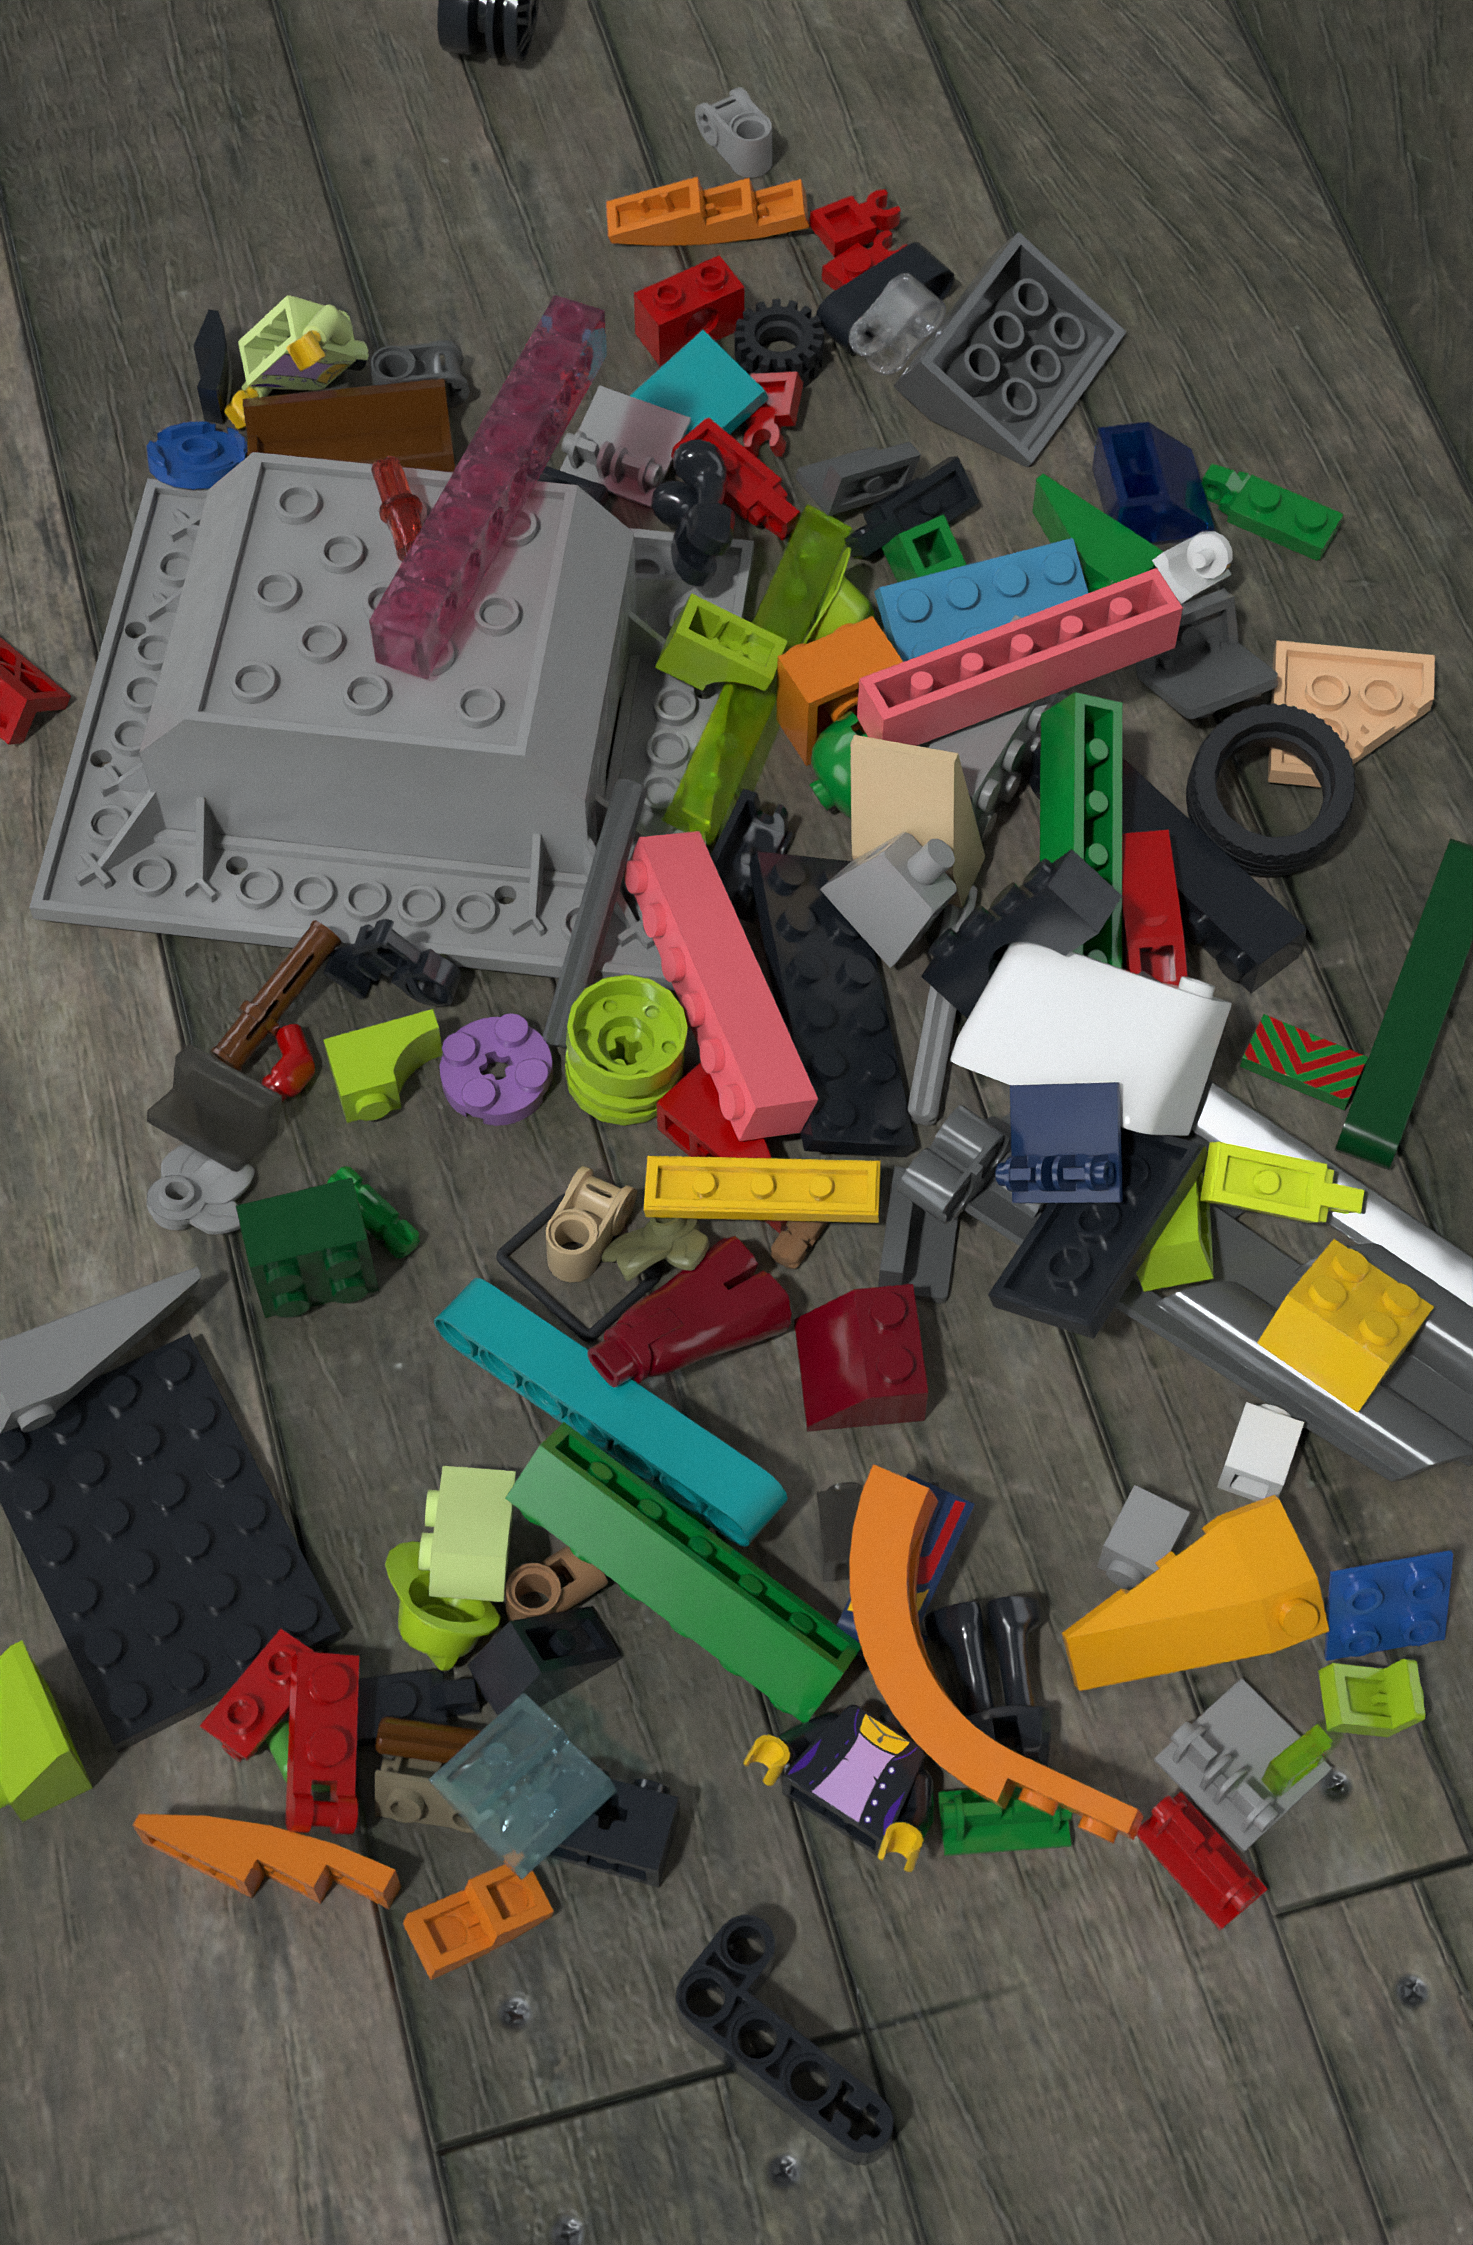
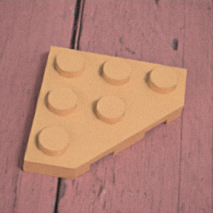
M1276 641L1273 653V669L1278 673L1279 684L1276 688L1272 689L1271 703L1295 706L1301 710L1305 709L1308 713H1313L1317 718L1323 719L1327 725L1332 727L1334 732L1338 733L1339 738L1345 743V748L1350 753L1353 765L1431 709L1434 700L1435 655ZM1269 747L1268 782L1321 787L1312 769L1293 753Z

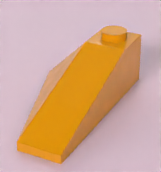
M1272 1495L1217 1516L1201 1528L1205 1535L1177 1556L1170 1551L1155 1564L1159 1569L1131 1590H1118L1062 1632L1075 1687L1082 1691L1270 1654L1329 1632L1318 1577L1280 1499Z

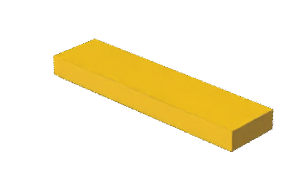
M647 1156L644 1213L645 1217L879 1223L880 1161Z

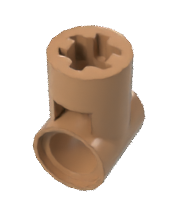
M565 1546L540 1563H527L519 1566L509 1575L506 1582V1614L508 1621L568 1611L608 1584L605 1573L593 1564L586 1563L577 1558L569 1546ZM561 1575L568 1584L562 1589L558 1579ZM528 1592H539L544 1594L549 1601L539 1608H527L522 1606L518 1599Z

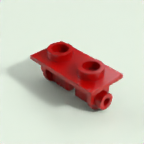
M282 1629L276 1633L200 1725L204 1731L223 1743L221 1748L238 1762H241L243 1759L248 1761L251 1756L253 1757L257 1753L258 1747L290 1710L292 1656L297 1652L316 1653Z
M1179 1792L1173 1798L1168 1795L1152 1809L1151 1813L1153 1815L1142 1823L1138 1829L1136 1836L1220 1931L1268 1890L1182 1792Z

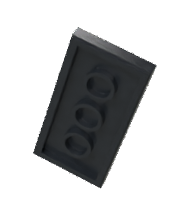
M1121 1127L1122 1202L1048 1203L988 1293L993 1307L1094 1339L1205 1167L1208 1156L1205 1145L1169 1135H1149Z

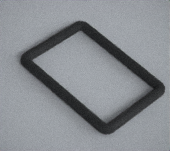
M563 1193L497 1251L496 1259L507 1272L584 1341H592L600 1336L629 1307L635 1304L658 1283L660 1272L654 1265L645 1269L643 1272L648 1276L590 1329H587L508 1257L552 1218L565 1196V1193ZM620 1235L613 1236L611 1242L620 1237Z

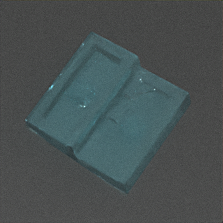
M525 1693L518 1697L428 1779L455 1812L520 1880L528 1875L617 1791L610 1778L574 1746L563 1728Z

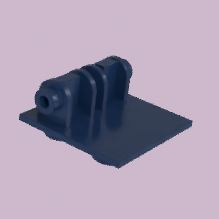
M1120 1082L1010 1085L1011 1156L1007 1158L1006 1162L998 1163L995 1176L999 1186H1006L1008 1191L1012 1192V1203L1122 1202Z

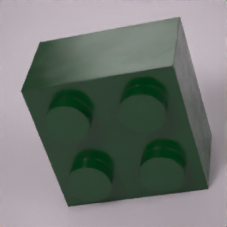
M353 1178L236 1205L249 1268L265 1318L273 1316L282 1318L295 1317L305 1313L313 1306L333 1301L341 1304L352 1303L362 1299L367 1293L379 1290Z

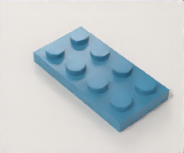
M1071 538L882 586L875 590L874 593L887 638L903 662L1010 623L1014 615L1021 618L1088 594L1074 540Z

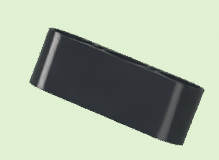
M913 242L829 294L820 304L816 315L821 320V328L849 354L857 355L939 304L953 287L955 276L949 268L919 242Z

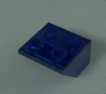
M1150 422L1098 428L1092 470L1105 514L1149 542L1190 538L1201 532L1214 531V524L1191 448Z

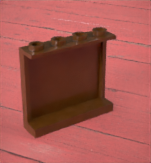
M444 378L243 399V412L248 437L247 457L252 452L456 473Z

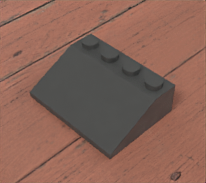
M1018 231L988 259L893 387L929 420L1028 467L1044 448L1123 338L1126 331Z

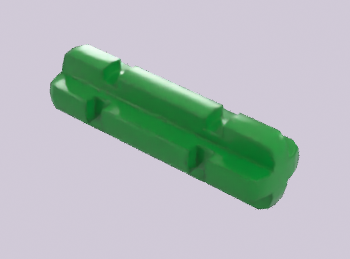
M343 1166L336 1173L332 1174L327 1183L353 1178L364 1227L376 1239H383L385 1241L384 1246L395 1257L403 1259L418 1247L420 1243L418 1231L406 1219L400 1220L398 1218L399 1213L369 1184L364 1185L361 1183L363 1178L354 1169Z

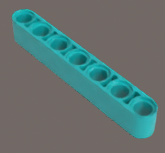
M474 1278L434 1319L437 1331L458 1352L560 1423L565 1422L622 1466L737 1545L749 1546L786 1504L788 1500L786 1491L766 1470L632 1379L617 1387L610 1386L590 1363L586 1348L489 1282L481 1278Z

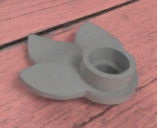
M189 1142L180 1145L163 1159L161 1178L155 1181L147 1192V1209L154 1221L165 1229L182 1230L192 1225L207 1234L216 1235L233 1232L240 1229L236 1210L237 1204L234 1201L249 1188L255 1170L248 1163L235 1157L216 1156L209 1159L207 1150L201 1142Z

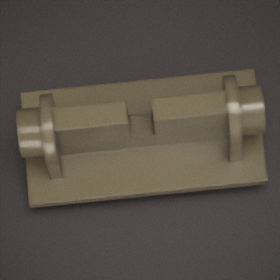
M396 1756L395 1760L384 1758L381 1770H376L375 1816L392 1818L403 1823L416 1822L453 1828L464 1833L477 1832L499 1836L501 1803H505L509 1779L497 1777V1770L454 1765L450 1781L439 1780L442 1763Z

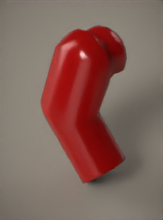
M298 1024L283 1026L275 1034L282 1058L272 1067L271 1073L262 1080V1090L266 1097L273 1102L280 1103L286 1100L288 1096L294 1097L299 1094L315 1073V1063L303 1030Z

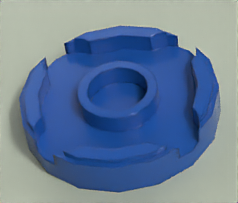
M204 421L184 422L169 426L157 433L158 440L153 443L150 440L146 446L149 472L158 481L173 487L186 489L211 488L247 457L248 448L247 439L235 429L227 427V433L216 431V424Z

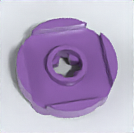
M510 1013L501 1017H488L476 1020L462 1027L456 1033L449 1035L443 1042V1055L440 1062L441 1083L447 1101L456 1112L465 1117L466 1113L473 1117L483 1118L484 1124L500 1126L527 1118L543 1103V1095L547 1092L549 1084L551 1086L553 1080L551 1052L543 1037L535 1029L528 1026L527 1021L520 1015ZM493 1062L509 1065L505 1068L506 1077L500 1080H496L493 1074L482 1075L481 1072L488 1068V1064Z

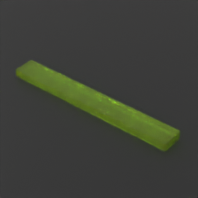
M806 504L800 514L751 622L787 640L783 654L793 646L802 643L846 543L844 539L849 536L852 527L831 516H827L826 513L809 504ZM777 670L766 691L742 683L724 682L662 821L683 832L700 831L706 844L710 845L777 699Z

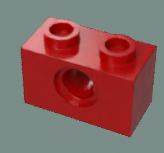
M720 255L634 293L635 334L659 366L669 361L702 330L714 341L733 334L736 331L738 318L743 320V312L745 311V287Z

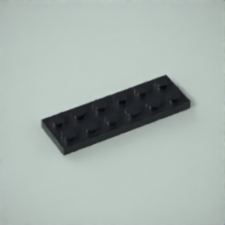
M757 851L748 864L774 998L818 1097V1101L801 1131L804 1151L907 1157L916 1145L875 952L820 890L851 861Z

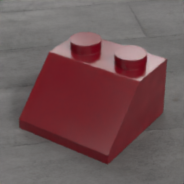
M913 1284L853 1289L794 1319L807 1432L925 1421L928 1386Z

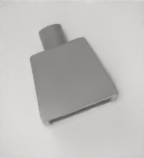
M903 832L851 861L820 890L891 968L922 938L957 892L956 884L945 873L953 866L955 857L951 848L940 839H931L922 847L911 834Z

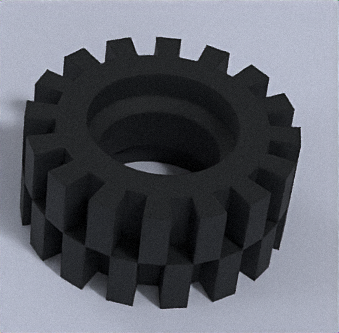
M772 299V307L768 308L764 301L756 303V313L748 308L743 312V320L740 318L737 320L736 331H734L735 361L749 375L798 372L803 381V388L809 385V377L815 380L819 375V368H822L824 330L821 328V320L817 315L812 317V309L806 305L798 311L797 301L789 300L788 306L784 307L781 306V299ZM773 341H784L796 347L788 351L776 352L762 346Z

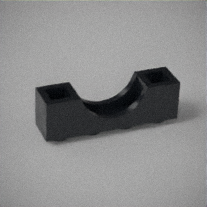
M1072 849L1053 863L1047 858L1040 861L1025 877L1023 885L1018 887L1014 882L1010 883L997 895L988 910L980 905L963 921L958 932L948 928L930 947L928 953L933 956V959L921 977L967 1019L1010 943H1035L1066 956L1100 932L1121 899L1122 895Z

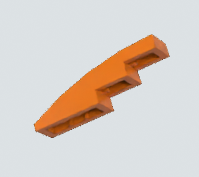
M698 177L606 201L608 238L614 244L649 246L707 245L758 239L810 228L807 196L801 179L755 191L750 178L703 190Z
M139 1814L133 1823V1827L143 1843L252 1899L265 1876L320 1904L333 1881L387 1909H390L401 1888L398 1875L393 1868L334 1843L289 1832L288 1830L270 1825L203 1815Z

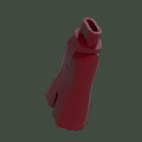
M736 1236L723 1238L707 1250L706 1255L694 1270L682 1269L656 1291L629 1307L621 1315L616 1325L605 1330L604 1341L588 1350V1358L593 1367L612 1387H617L630 1379L640 1383L648 1378V1376L657 1377L669 1374L705 1358L784 1333L791 1324L792 1312L789 1295L770 1273H766L763 1270L754 1275L758 1266L755 1256Z

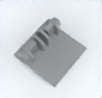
M599 385L576 434L568 432L563 439L561 451L567 453V456L560 471L605 485L608 488V493L651 508L653 491L663 483L672 464V448L683 439L691 418Z
M1243 1678L1192 1724L1188 1721L1184 1723L1170 1738L1172 1742L1154 1758V1761L1243 1853L1332 1770L1304 1741L1284 1754L1268 1770L1269 1773L1265 1774L1271 1761L1301 1737Z

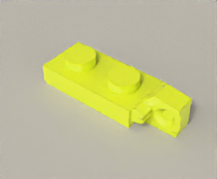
M1210 1142L1200 1201L1306 1223H1326L1328 1211L1349 1214V1212L1361 1213L1365 1190L1333 1184L1334 1170L1328 1169L1327 1164L1224 1142Z

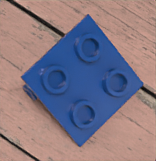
M1452 1550L1330 1571L1328 1597H1325L1324 1600L1329 1632H1326L1324 1657L1326 1661L1351 1656L1360 1657L1369 1653L1407 1646H1421L1429 1642L1445 1640L1453 1564Z

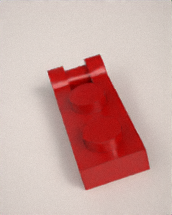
M297 1652L292 1656L286 1791V1828L289 1832L309 1833L311 1827H330L332 1834L353 1835L358 1819V1803L355 1797L359 1656ZM312 1785H330V1801H314L311 1794Z

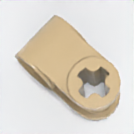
M582 1166L578 1169L566 1190L563 1200L552 1218L548 1221L545 1230L548 1267L554 1276L570 1283L581 1282L589 1278L596 1271L603 1252L611 1243L613 1236L621 1232L631 1215L637 1196L636 1188L629 1185L619 1188L595 1177L593 1169L587 1166ZM567 1242H578L584 1245L575 1250L561 1247Z

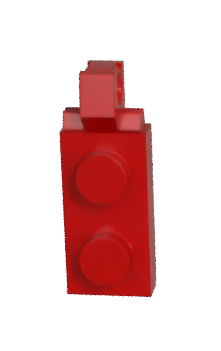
M710 418L704 419L673 446L671 458L674 457L675 450L682 443L699 439L711 442L719 448L726 463L728 485L725 489L723 502L743 519H748L751 524L757 526L762 522L767 530L781 540H784L797 528L800 511L787 501L788 493L781 486L782 478Z

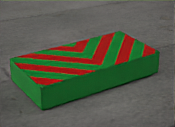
M1263 1014L1242 1057L1240 1067L1345 1111L1368 1057Z

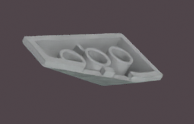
M198 1267L1 1340L0 1434L19 1426L23 1432H29L52 1421L56 1417V1411L190 1298L202 1278Z

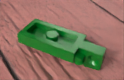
M1211 464L1202 478L1199 497L1219 505L1218 509L1228 515V523L1315 561H1320L1341 526L1343 513L1252 474L1251 476L1245 472H1238L1237 474L1232 469Z

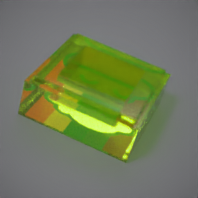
M1317 1723L1270 1761L1261 1781L1275 1797L1278 1795L1281 1797L1323 1763L1332 1747L1331 1743L1333 1740Z

